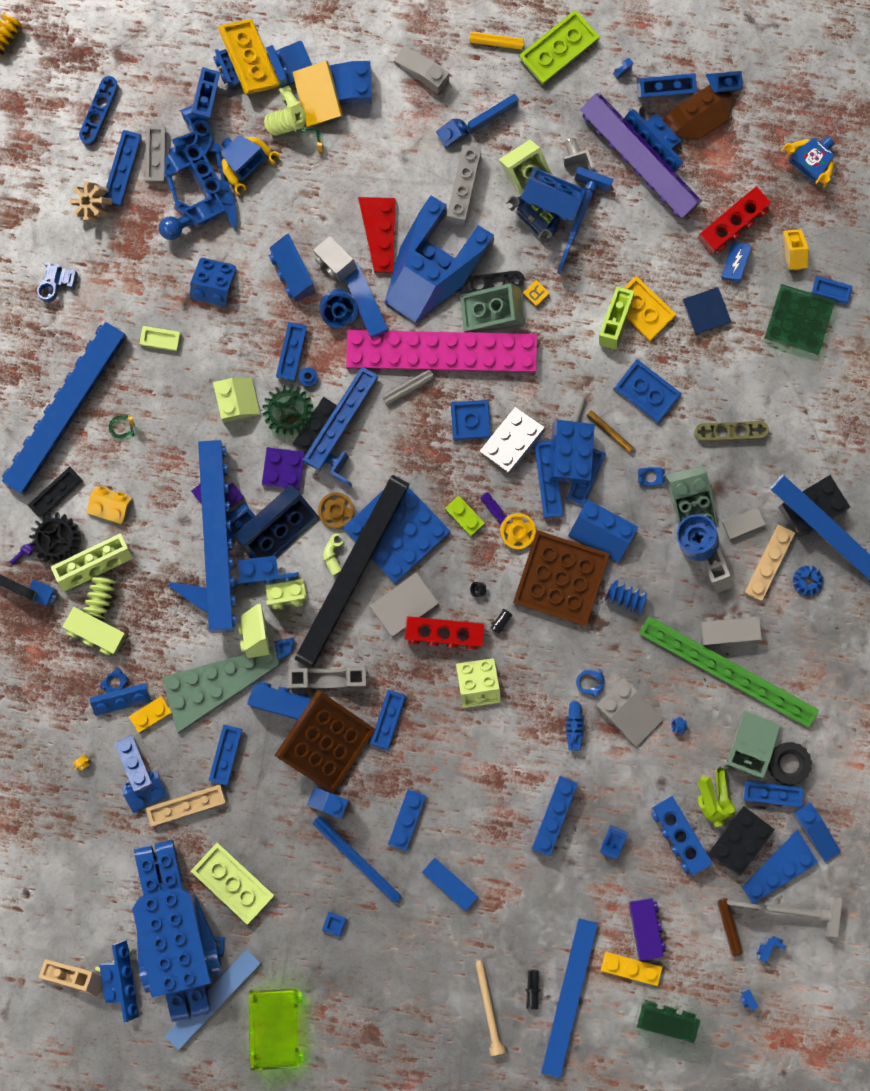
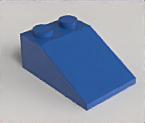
M349 61L329 65L340 105L372 104L370 61Z

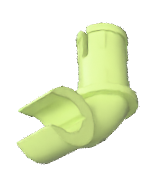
M289 85L279 89L283 96L282 100H286V108L301 104L294 97Z
M333 534L330 537L323 553L322 561H325L332 576L339 573L342 569L334 556L336 555L334 553L335 548L343 543V541L334 543V538L340 534Z

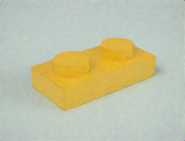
M161 696L128 717L138 733H141L172 712Z

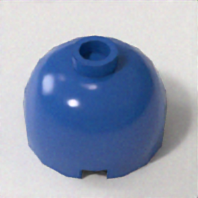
M334 289L322 297L319 311L322 319L328 326L344 328L345 325L355 320L358 315V306L355 298L349 292L343 289Z

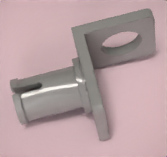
M571 138L572 142L567 139L564 143L569 155L563 157L564 167L586 161L588 169L594 172V166L588 149L579 151L576 138Z

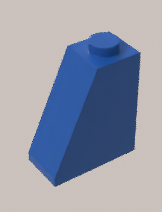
M313 787L307 805L343 819L350 801Z

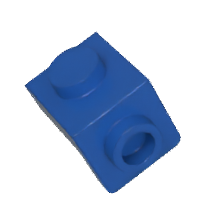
M451 119L436 131L445 147L451 146L462 136L469 135L467 124L461 119Z
M610 825L601 844L600 853H603L607 858L618 859L628 832Z
M772 936V938L766 937L764 943H760L757 948V959L767 962L774 945L784 950L787 946L782 944L783 940L775 936Z

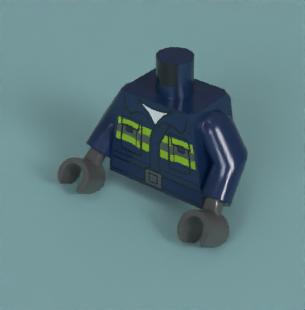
M511 196L507 200L506 204L511 203L513 205L510 210L514 211L518 207L516 214L538 236V239L542 237L546 239L545 244L558 231L560 217L553 212L547 213L535 204L529 205L524 202V199H521V196Z

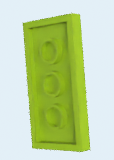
M575 9L519 55V59L537 80L544 85L597 42L600 36Z

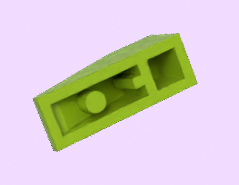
M616 286L599 333V345L615 350L618 349L635 291Z

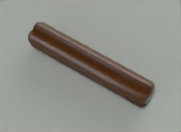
M723 898L717 901L731 955L738 956L743 951L730 905L727 904L728 899Z

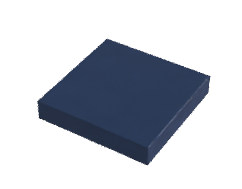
M719 287L682 300L695 335L731 323Z

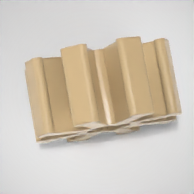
M83 182L84 187L75 186L73 191L80 196L79 199L70 198V205L79 206L76 211H73L75 216L83 217V220L96 222L99 221L98 216L106 217L109 214L102 207V204L112 205V199L103 197L106 192H109L106 187L92 182Z

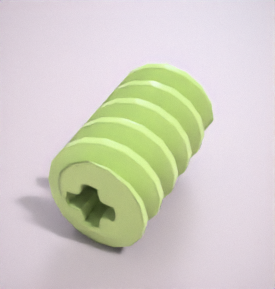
M299 105L274 111L265 116V127L274 136L299 130L306 123L305 111Z
M103 577L92 578L91 581L96 585H90L89 588L94 592L87 593L91 600H85L89 607H84L83 611L91 616L106 619L101 613L108 612L103 606L110 605L106 598H112L108 591H114L110 584H115L116 581Z

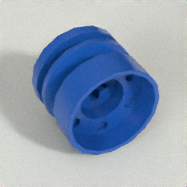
M700 514L690 515L684 518L678 525L676 532L677 541L682 553L687 558L694 561H704L715 554L719 546V536L716 526L707 516ZM697 537H700L701 543H697Z

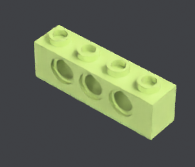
M120 533L51 566V569L59 586L65 592L132 560L133 557Z

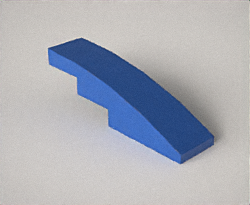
M357 262L358 268L344 280L350 294L355 298L358 312L369 336L373 338L387 332L388 328Z

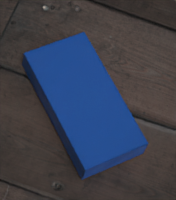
M816 276L811 295L847 305L853 286Z

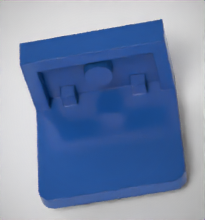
M200 258L190 282L189 298L226 307L229 288L236 272V266L216 260Z

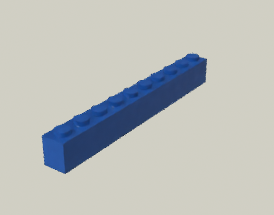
M106 321L97 328L94 340L88 342L85 347L86 352L75 362V369L72 373L69 372L64 380L66 383L62 389L59 388L54 395L55 400L52 404L47 405L44 410L45 415L35 423L33 427L34 432L24 440L23 449L15 454L12 460L14 463L2 475V482L23 496L127 338L124 332Z
M221 440L199 441L209 631L211 634L234 632V626H237V616L233 615L236 599L235 596H232L231 588H235V581L230 573V569H234L233 558L229 556V551L233 550L232 539H228V532H231V520H227V513H230V502L226 501V494H229V484L225 483V476H228V466L224 464V457H227L226 445L223 446Z

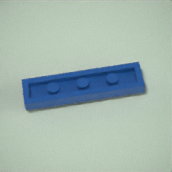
M127 130L122 132L106 185L109 192H106L103 196L112 199V205L122 206L141 142V134Z
M551 441L536 442L534 448L543 518L561 517L563 512L559 481L548 480Z

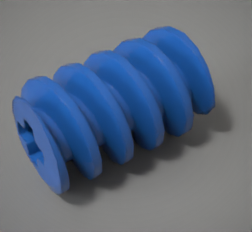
M615 580L611 584L604 601L610 597L611 604L617 600L618 607L624 603V610L631 606L632 613L638 609L640 616L647 601V592L640 596V589L633 593V586L625 589V583L618 586V580Z

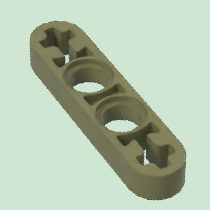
M763 421L702 423L695 428L694 437L700 442L760 440L767 436L769 427ZM738 426H743L746 429L744 436L736 434L735 430ZM749 426H752L751 430L757 429L758 426L765 430L761 435L758 432H752V436H749ZM711 427H714V437H711L712 433L706 434L705 437L698 434L701 428H704V431H711ZM724 427L727 430V435L725 437L718 436L717 428Z

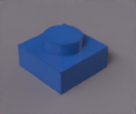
M746 988L740 991L742 996L739 998L744 1008L748 1007L751 1011L758 1008L750 989Z

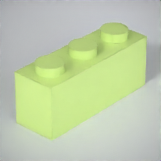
M75 607L72 608L63 625V628L67 629L66 634L74 638L77 635L84 638L83 643L91 647L94 644L101 647L99 651L108 656L111 653L117 654L127 634Z

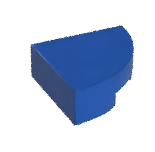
M627 58L622 62L621 67L614 70L613 75L616 79L632 69V60Z
M294 638L275 641L278 660L286 658L292 652Z

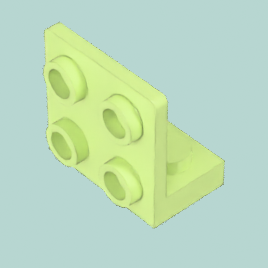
M303 579L265 585L268 599L266 601L269 609L272 608L273 611L284 610V606L291 605L292 608L304 606L303 603L307 602Z
M493 658L456 664L462 708L501 703Z

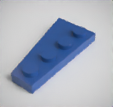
M798 829L742 886L743 891L752 904L818 863Z

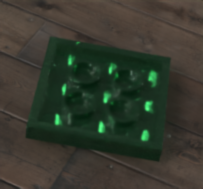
M781 284L764 339L819 355L835 300Z

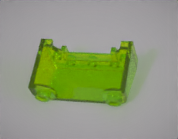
M298 987L251 988L249 990L251 1071L299 1068L300 1063H304L303 1051L299 1049L298 1004L302 1003V991H298Z

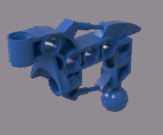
M192 105L179 110L190 133L172 139L174 147L169 149L170 154L165 157L167 163L164 166L163 175L167 179L170 191H172L175 201L174 209L182 216L178 219L169 216L160 221L159 233L167 240L177 239L181 235L182 229L191 224L197 228L224 215V213H226L225 215L234 229L237 226L234 197L229 183L225 180L222 169L221 146L212 141L211 129L206 118L192 115ZM196 128H203L205 133H198ZM195 152L198 157L192 158L188 153ZM207 153L216 155L222 180H219L206 157ZM203 168L207 173L200 174L197 169ZM184 169L190 170L205 197L204 200L192 206L178 201L172 179L175 173ZM207 185H214L216 190H208Z

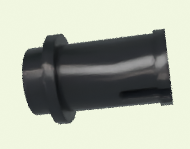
M502 609L495 621L491 622L490 628L500 634V632L504 631L503 628L513 615L509 611Z

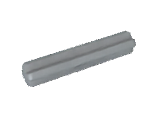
M427 370L382 396L383 401L386 405H389L433 380L434 375L432 371Z

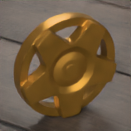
M330 493L324 496L319 503V518L330 528H342L353 518L354 507L352 501L342 493ZM332 496H338L334 501L330 499ZM346 500L350 504L351 508L345 506ZM322 505L326 508L323 513H321ZM344 517H349V518L343 523V518H344ZM332 520L334 525L329 524L326 521Z

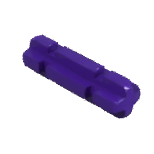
M486 492L480 499L487 505L488 510L498 519L497 521L501 525L507 515L503 514L504 511L495 500H492L490 493Z

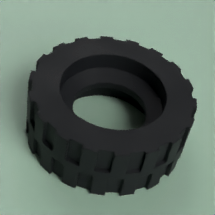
M782 743L773 749L768 771L770 770V775L783 785L798 784L809 776V772L812 769L811 755L799 743ZM786 754H793L799 760V768L794 773H786L780 766V761Z

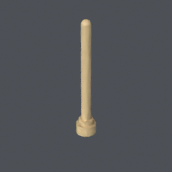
M479 960L476 962V969L492 1041L489 1051L491 1056L506 1053L505 1045H502V1041H499L484 964Z

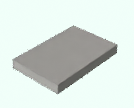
M416 572L371 604L370 608L391 637H393L405 628L406 616L421 617L439 603Z

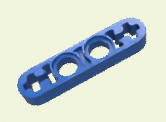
M105 76L101 80L79 132L80 140L85 145H93L96 142L117 93L118 83L112 76ZM110 82H112L114 87H109L108 94L110 96H108L107 94H105L107 90L105 84H109ZM100 98L107 99V104L103 107L97 105V101ZM93 115L100 116V121L96 124L90 122V118ZM89 125L90 127H92V138H88L86 140L84 134L89 133L90 128L87 126Z

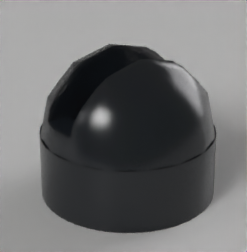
M473 582L470 586V593L474 597H482L487 592L486 585L482 582Z

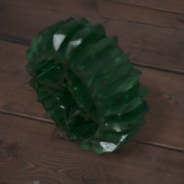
M282 385V391L276 387V394L270 391L269 395L272 398L264 399L268 404H264L262 408L268 411H264L262 414L264 417H268L265 419V423H271L269 426L271 430L276 427L275 432L277 434L282 429L283 436H286L287 431H290V435L293 436V430L296 429L298 433H301L300 426L304 429L307 428L304 422H311V419L307 416L314 415L312 411H309L314 406L313 404H307L311 401V398H305L307 395L306 391L299 394L301 391L300 387L293 391V385L289 386V390L286 389L285 385ZM292 396L287 402H277L282 397ZM297 399L304 406L303 414L295 409ZM290 406H292L291 410L293 412H288L287 414H285V410H283V408L288 409ZM273 407H276L281 412L279 422L273 417ZM290 418L299 419L293 424H285Z

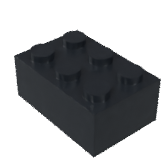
M831 475L802 491L831 519L850 508ZM785 503L778 507L798 539L813 531Z
M740 806L706 853L736 876H741L775 829L745 806Z

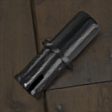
M536 969L528 970L527 988H525V991H527L526 1009H539L538 996L541 989H539V971Z

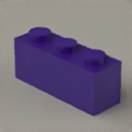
M653 898L629 901L638 959L643 961L664 957L663 952H666L664 940H660L659 933L662 932L661 921H657L656 913H659L657 901L653 902Z

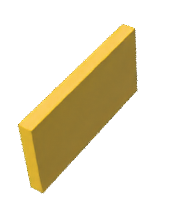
M247 19L219 25L218 31L245 95L278 88L280 86L253 20Z

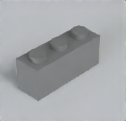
M754 614L742 615V618L735 619V616H724L723 620H716L715 617L704 618V622L699 624L701 644L703 646L762 640L759 617H754Z

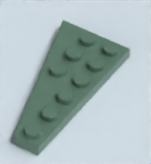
M269 647L270 655L247 658L246 654L162 677L177 733L279 666L275 647Z

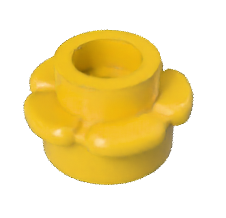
M86 754L75 760L73 762L74 770L79 768L82 771L89 766L88 761L90 758L88 759Z

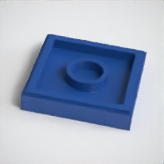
M489 400L451 402L453 441L491 438Z

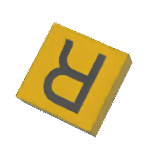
M535 280L523 292V295L537 307L549 295V292Z

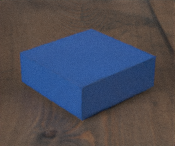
M328 912L322 931L341 937L347 918Z

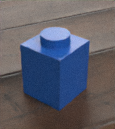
M32 580L29 588L38 593L34 601L50 607L51 604L53 605L58 596L56 594L57 590L39 581Z

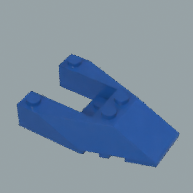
M430 195L421 208L400 246L384 302L415 323L465 285V282L468 281V278L494 243V234L477 225L455 258L429 242L428 239L448 212L447 205Z

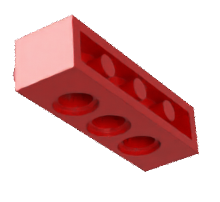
M757 186L754 187L699 233V241L712 255L716 251L718 253L722 252L727 247L726 243L728 241H735L741 235V230L744 228L749 229L755 224L754 220L758 216L762 218L770 211L768 208L771 202ZM745 207H752L754 213H747ZM731 219H738L740 225H733ZM717 231H724L726 236L719 237Z
M406 616L404 639L408 640V644L420 645V641H427L429 646H439V643H447L446 647L458 648L459 644L466 645V649L477 650V646L482 647L484 623ZM422 626H427L430 629L427 637L420 635L419 631ZM441 628H447L449 631V635L445 639L439 636ZM464 629L467 631L468 637L466 640L461 641L458 638V633Z

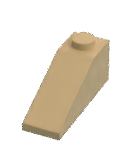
M47 959L44 960L38 977L97 997L102 986L101 976L94 972Z

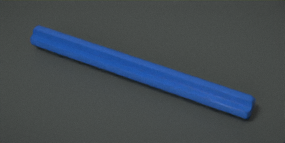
M317 817L313 821V825L393 903H397L401 895L321 817Z

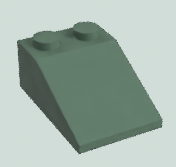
M512 283L460 295L464 332L504 329L525 324L521 288Z

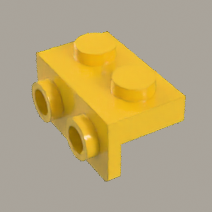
M96 486L90 493L86 513L123 524L132 497L127 496L123 492L111 491L104 486Z

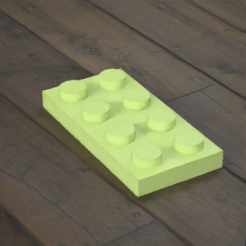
M218 842L191 870L205 886L247 925L275 896Z

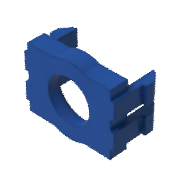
M662 467L639 468L638 482L640 486L663 485L665 476L662 475L665 474V469H662ZM651 471L656 474L654 482L646 480L645 475L647 472Z
M116 668L100 683V688L106 690L105 693L121 690L129 681L128 676L125 673L123 674L120 668ZM112 677L120 679V685L117 688H112L109 684Z

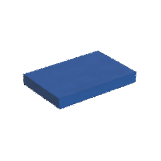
M638 359L635 360L613 388V390L657 424L682 394Z

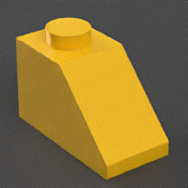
M802 229L783 231L785 258L789 270L808 268L809 248Z

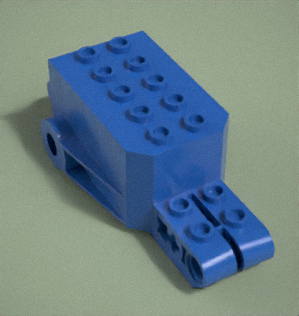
M171 839L155 843L158 862H156L152 845L134 848L143 896L139 897L132 911L137 929L138 965L145 993L150 992L152 998L165 995L171 1021L177 1022L190 1018L187 997L193 1017L211 1013L206 984L214 982V976L222 975L223 969L220 956L218 957L217 943L197 896L184 887L177 852ZM157 865H159L160 873H161V877H162V882H163V883H161V878H160V876H159V871H158V866H157Z

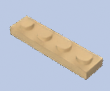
M781 525L776 526L747 585L745 594L759 601L763 600L795 532Z
M217 785L147 807L146 812L150 825L153 827L225 804L226 800L221 785Z

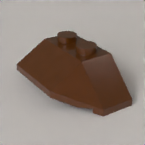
M709 85L679 104L663 121L679 138L699 140L729 120L733 95L730 91L714 93Z

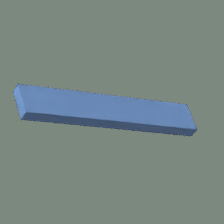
M246 950L207 991L211 1013L193 1017L190 1009V1018L178 1021L165 1037L179 1050L261 962Z

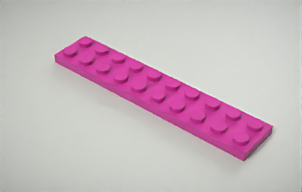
M347 330L346 368L536 373L537 334L387 331L370 338L367 330Z

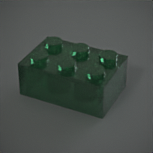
M644 1000V1003L639 1002L633 1024L636 1028L695 1043L700 1019L696 1018V1014L686 1010L679 1013L677 1009L667 1005L660 1008L657 1007L658 1004L649 1000Z

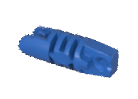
M574 700L569 704V716L566 717V736L568 750L580 751L584 736V716H582L581 704Z

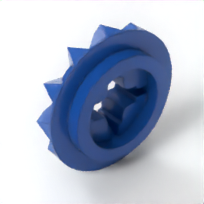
M802 566L794 573V588L804 596L815 595L824 585V576L814 566ZM811 573V580H814L816 583H810L806 588V581L801 578H807Z

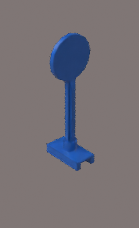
M579 166L574 180L586 184L584 188L586 191L558 267L557 274L560 275L572 242L580 229L592 194L595 193L597 188L610 192L614 180Z

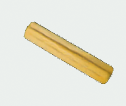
M471 32L469 37L470 43L521 50L524 47L523 38Z

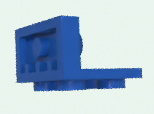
M302 41L295 42L278 50H275L273 45L266 47L268 58L281 88L295 83L292 72L312 66Z

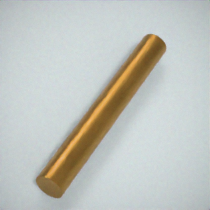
M589 411L586 416L629 453L634 447L595 412Z

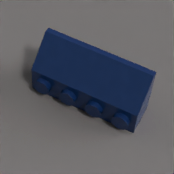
M290 484L233 536L253 558L275 555L277 557L315 523L319 516L303 496Z

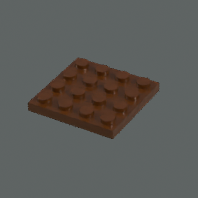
M537 530L513 603L586 627L610 554Z
M318 690L274 756L333 794L376 729Z

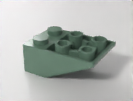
M703 466L665 475L678 525L684 518L696 514L707 516L713 521L715 526L718 525L708 475Z
M744 711L724 765L758 779H763L771 759L780 724Z

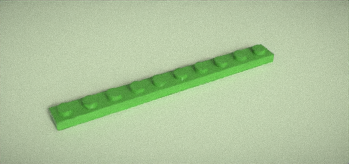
M648 616L639 632L642 636L807 727L811 725L819 712V709L650 616Z

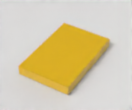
M328 61L292 72L300 103L306 114L307 127L343 116Z
M635 276L624 287L625 289L635 291L627 321L651 342L677 314L644 282Z

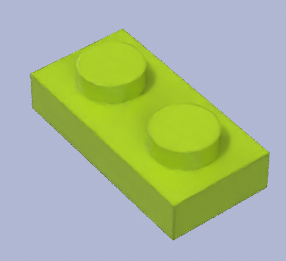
M457 496L445 507V510L470 537L485 524L460 496Z

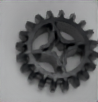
M56 512L54 518L51 513H48L47 520L44 516H41L42 523L35 521L38 527L37 529L31 527L35 534L29 535V538L35 540L29 544L30 546H36L32 552H39L37 555L39 559L44 556L43 561L47 563L51 558V564H55L56 559H58L59 563L63 561L62 557L68 559L69 553L73 556L76 555L72 550L73 548L79 550L80 547L75 543H79L82 540L76 537L81 534V531H74L78 528V525H71L74 521L72 518L67 520V515L63 514L60 519V514ZM58 524L52 531L44 530L49 525ZM64 525L70 532V541L63 538ZM57 534L62 541L58 540L53 543L54 541L49 536ZM41 536L48 540L47 551L42 548ZM60 545L67 546L59 553H52Z

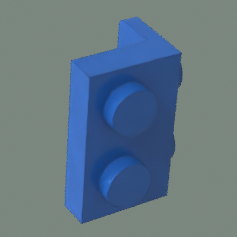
M215 49L216 56L213 59L216 66H220L222 69L220 76L223 83H227L229 88L241 85L227 50L219 51Z
M157 770L148 772L153 787L135 794L130 781L121 787L123 796L133 813L168 797V793L159 778Z

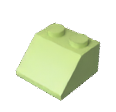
M528 140L499 159L507 177L520 196H522L534 167L552 174L540 147L531 140Z
M230 378L213 382L223 423L260 415L252 378Z
M257 604L240 616L241 623H238L239 634H243V640L240 641L241 651L246 653L247 658L270 655L266 620L261 604Z

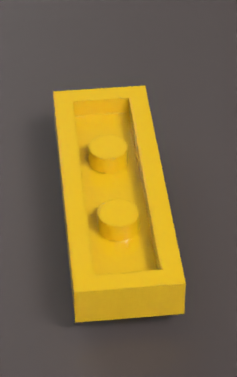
M605 952L600 971L658 986L662 966Z

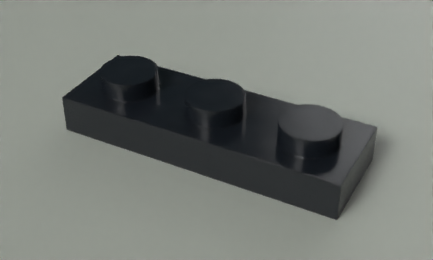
M323 396L292 443L293 446L307 454L337 405Z

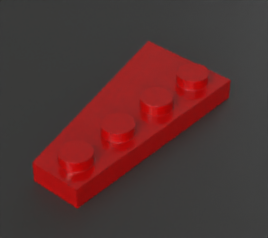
M358 197L374 273H393L396 199Z

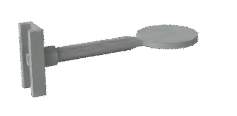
M830 897L828 910L821 909L820 911L727 900V904L764 909L772 913L819 919V921L827 922L825 936L838 938L843 898Z

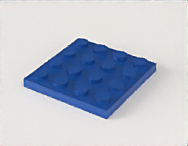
M408 487L371 559L395 584L451 531ZM383 491L343 527V530L355 542Z

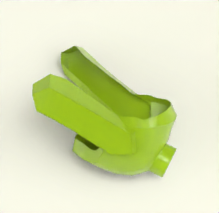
M719 767L715 773L717 800L713 782L709 777L702 776L697 783L701 795L698 797L699 807L705 818L713 822L714 827L726 824L725 820L733 817L735 813V807L729 796L727 770Z

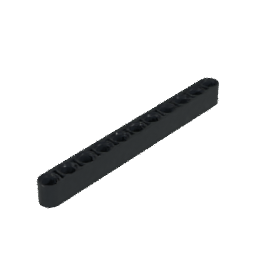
M392 475L388 480L295 656V661L311 669L314 667L407 492L410 483L395 475Z

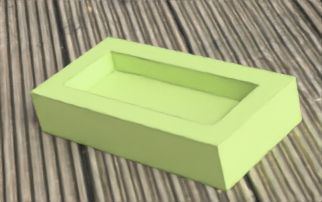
M143 326L139 344L140 346L178 352L181 333Z

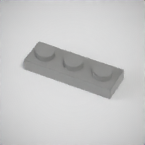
M146 126V183H165L163 175L166 149L165 126Z

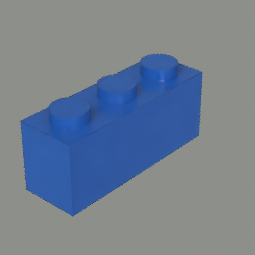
M696 73L636 77L638 97L697 93Z

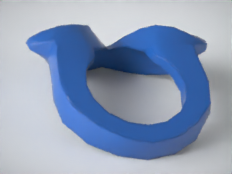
M601 669L597 671L584 670L578 675L576 684L581 693L594 695L597 698L603 691L605 679ZM585 674H590L597 681H600L601 684L586 690L581 687L580 679Z

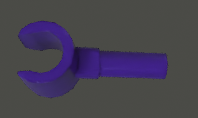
M30 544L22 545L20 552L9 562L13 565L24 554L29 557L33 553L34 547L30 546Z

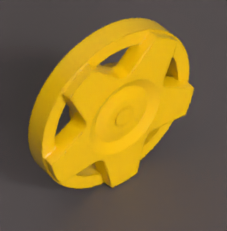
M514 513L507 516L500 526V536L503 542L513 549H523L529 546L536 534L533 520L522 513ZM522 517L526 518L529 522H523ZM532 530V534L529 539L527 533ZM504 532L508 534L507 539L504 536ZM519 541L523 545L515 546L514 544Z

